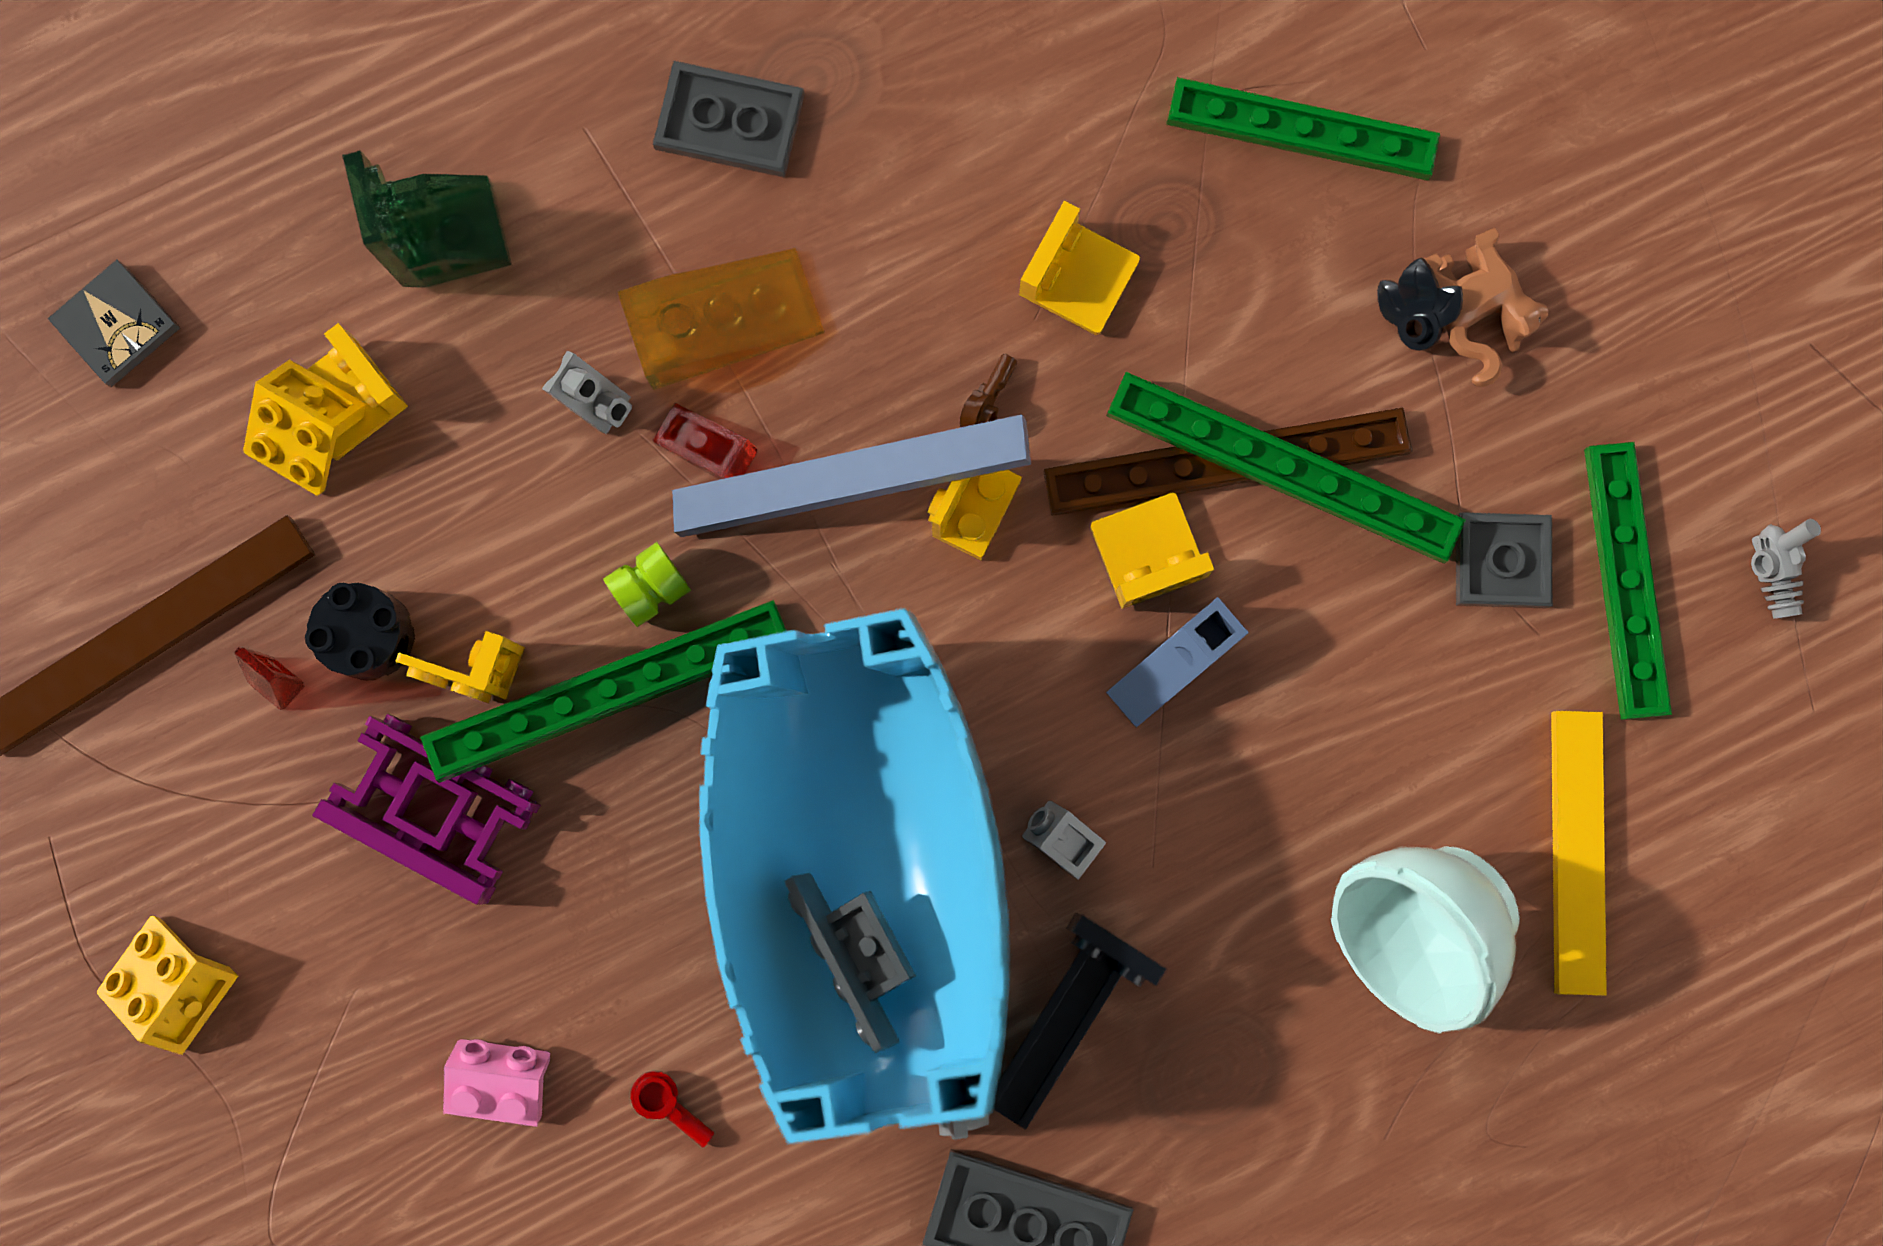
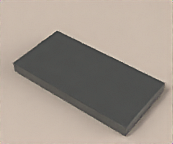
M951 1149L922 1245L1123 1246L1133 1208Z

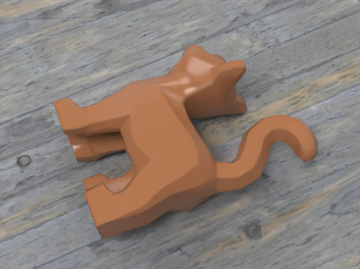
M1495 227L1475 237L1476 245L1465 251L1467 263L1470 265L1473 273L1459 280L1454 277L1451 271L1455 263L1450 254L1440 258L1436 253L1425 258L1432 268L1440 288L1455 285L1461 286L1463 289V305L1460 315L1456 321L1444 328L1448 333L1450 344L1459 355L1479 359L1483 362V369L1472 377L1474 386L1479 387L1493 384L1500 377L1502 362L1499 354L1488 344L1469 340L1467 329L1489 315L1499 314L1508 347L1514 353L1519 350L1520 342L1537 331L1540 324L1548 317L1547 306L1534 301L1523 293L1516 272L1496 251L1495 245L1499 239V234Z

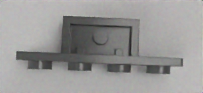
M810 873L794 875L785 880V884L790 892L788 894L789 902L793 910L805 920L812 934L811 944L818 956L826 960L834 976V988L839 997L849 1004L857 1019L856 1029L863 1042L871 1046L875 1053L899 1043V1038L878 999L916 977L871 891L860 894L831 912Z

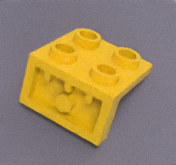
M1063 201L1021 278L1019 295L1092 334L1099 335L1134 273L1140 257L1128 249L1079 225L1080 208Z
M337 323L324 333L334 348L307 370L367 405L364 418L336 438L332 456L334 460L342 458L408 407L357 339L342 325Z
M289 359L255 382L243 451L249 457L318 496L326 488L336 438L364 418L367 404Z
M1003 470L951 481L947 491L939 488L927 512L930 514L928 521L932 523V537L982 561L1022 481V477L1009 470Z
M1169 493L1091 523V531L1121 609L1208 578L1215 570L1208 552L1200 555L1175 493Z
M485 631L483 640H477L471 650L468 665L472 667L469 676L402 653H398L395 662L409 667L406 676L446 689L448 682L452 681L451 691L490 703L492 695L503 699L507 698L524 647L503 636Z
M150 916L116 965L106 975L103 983L97 990V994L139 1042L183 1055L238 978V975L229 966L194 954L161 918Z

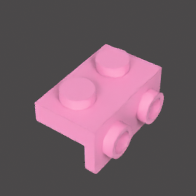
M476 1039L458 1040L444 1066L443 1113L537 1127L542 1116L543 1078L550 1063V1053L548 1051L534 1050L526 1046L513 1047L487 1043Z

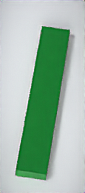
M1179 77L1176 79L1166 124L1429 181L1433 173L1440 133Z
M1627 442L1588 446L1584 449L1620 720L1672 715L1635 443Z

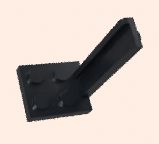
M1079 913L1074 914L1066 929L1076 935L1071 943L1078 947L1080 951L997 1082L993 1109L1024 1130L1027 1129L1121 976L1140 988L1145 980L1157 986L1167 970Z

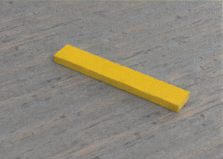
M1554 711L1551 712L1554 993L1607 996L1603 712Z

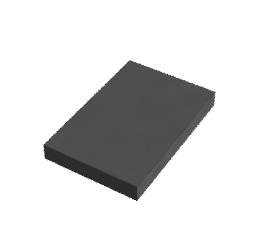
M673 61L653 141L654 149L785 178L805 95L804 88Z

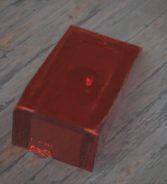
M674 403L652 440L656 445L719 480L744 475L757 454V448L747 438L677 403Z
M238 647L235 650V657L247 682L279 710L286 709L305 687L302 680L273 656L244 647Z

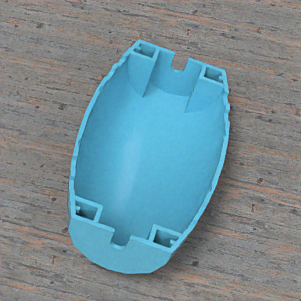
M906 609L825 624V633L806 634L793 630L718 645L706 704V707L711 708L707 738L702 737L701 755H705L704 786L699 785L700 841L705 896L717 961L730 1009L735 1008L744 1034L741 1042L746 1055L751 1054L763 1082L759 1085L769 1108L774 1113L775 1120L788 1144L869 1133L880 1127L900 1124V1128L978 1118L986 1116L993 1110L1004 1049L1009 990V922L1001 847L987 782L968 723L943 665L916 616ZM810 873L831 912L864 892L871 891L916 975V977L878 999L899 1038V1043L875 1053L871 1046L865 1044L856 1029L857 1019L849 1004L844 1002L837 994L833 985L834 976L826 960L819 957L811 944L812 934L805 920L793 910L789 902L788 894L790 892L785 884V880L790 877Z

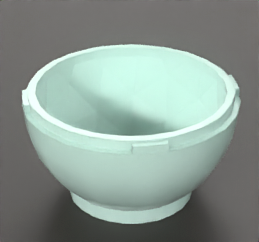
M1447 846L1439 849L1400 847L1370 856L1342 875L1335 891L1331 923L1336 941L1339 943L1343 954L1370 992L1406 1020L1417 1024V1027L1442 1033L1443 1031L1468 1029L1484 1021L1498 1003L1512 973L1516 949L1514 935L1518 930L1519 912L1514 895L1505 880L1490 864L1474 853L1461 848Z

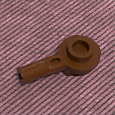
M1007 354L1000 356L987 383H982L979 389L974 390L966 400L960 416V427L997 420L998 407L994 406V403L1017 365L1016 359Z

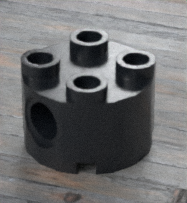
M359 582L350 584L337 583L328 592L324 593L313 606L307 623L305 643L312 650L316 659L330 671L367 681L376 680L374 678H380L384 675L388 676L399 670L403 664L395 662L397 655L402 653L410 656L415 641V633L406 606L391 594Z

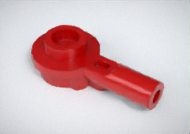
M649 1071L636 1079L631 1088L630 1099L633 1108L639 1115L647 1119L659 1120L666 1117L702 1148L707 1145L715 1132L677 1102V1085L670 1075L662 1071Z

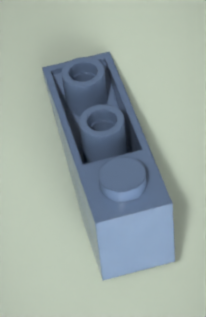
M1217 597L1106 693L1137 728L1249 632Z

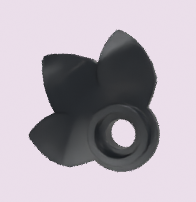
M1418 258L1403 271L1398 283L1391 280H1381L1379 282L1377 300L1383 317L1398 327L1401 341L1408 348L1421 351L1433 347L1439 341L1443 327L1457 320L1463 305V289L1461 286L1455 285L1440 288L1430 265L1424 258ZM1415 320L1419 321L1422 325L1420 336L1417 335L1414 328Z

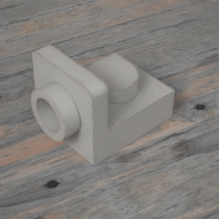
M1048 801L1044 807L1034 812L1029 819L1028 828L1022 835V838L1038 848L1078 880L1107 843L1072 813L1052 801Z

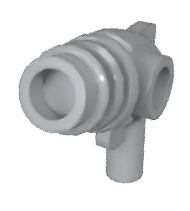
M1813 519L1804 521L1787 533L1781 527L1770 524L1761 531L1760 535L1752 538V544L1756 551L1751 560L1752 570L1758 576L1759 582L1772 584V586L1760 589L1762 592L1773 591L1774 595L1764 596L1766 601L1775 600V604L1768 605L1767 607L1769 610H1772L1773 619L1803 614L1801 605L1804 601L1795 600L1794 598L1795 596L1802 595L1803 590L1793 591V587L1803 586V581L1791 582V579L1802 575L1801 568L1806 560L1802 545L1821 533L1820 525Z

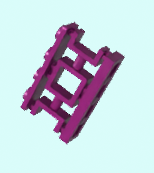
M387 713L384 720L369 716L365 723L368 728L365 733H361L357 741L375 750L377 754L359 786L354 791L343 784L333 783L329 790L331 794L328 799L320 800L312 816L476 905L488 904L496 890L494 884L497 879H500L503 870L484 861V858L505 821L520 829L526 830L531 822L529 821L533 813H537L541 804L530 799L534 791L512 779H508L506 785H503L490 778L493 769L487 765L438 783L431 767L414 761L403 781L386 772L397 749L381 740L385 735L428 758L422 741L408 734L412 728L410 724ZM424 777L459 796L438 835L403 817ZM467 779L518 806L517 809L513 812L503 806L496 805L486 825L473 819L467 813L478 793L462 785L463 780ZM376 788L391 795L394 799L382 820L399 829L397 834L345 806L346 802L348 801L359 807H366ZM457 832L476 841L464 864L480 872L479 878L426 850L427 845L439 851H447Z

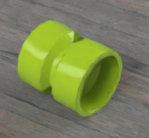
M658 542L636 556V566L634 568L623 565L603 579L614 598L636 627L641 626L659 613L658 604L660 602L671 605L691 591Z

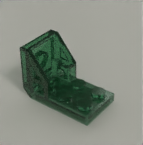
M361 150L342 155L363 244L403 287L426 288L512 265L492 182L487 175L420 174L393 182H386L381 167L378 164L372 165Z

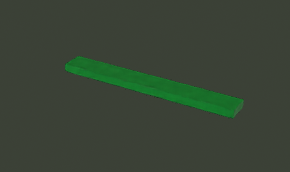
M1125 372L1106 415L1118 422L1443 564L1449 561L1466 521L1459 516L1128 372Z
M772 600L428 733L420 738L435 779L438 783H441L712 676L718 645L787 631L776 604Z

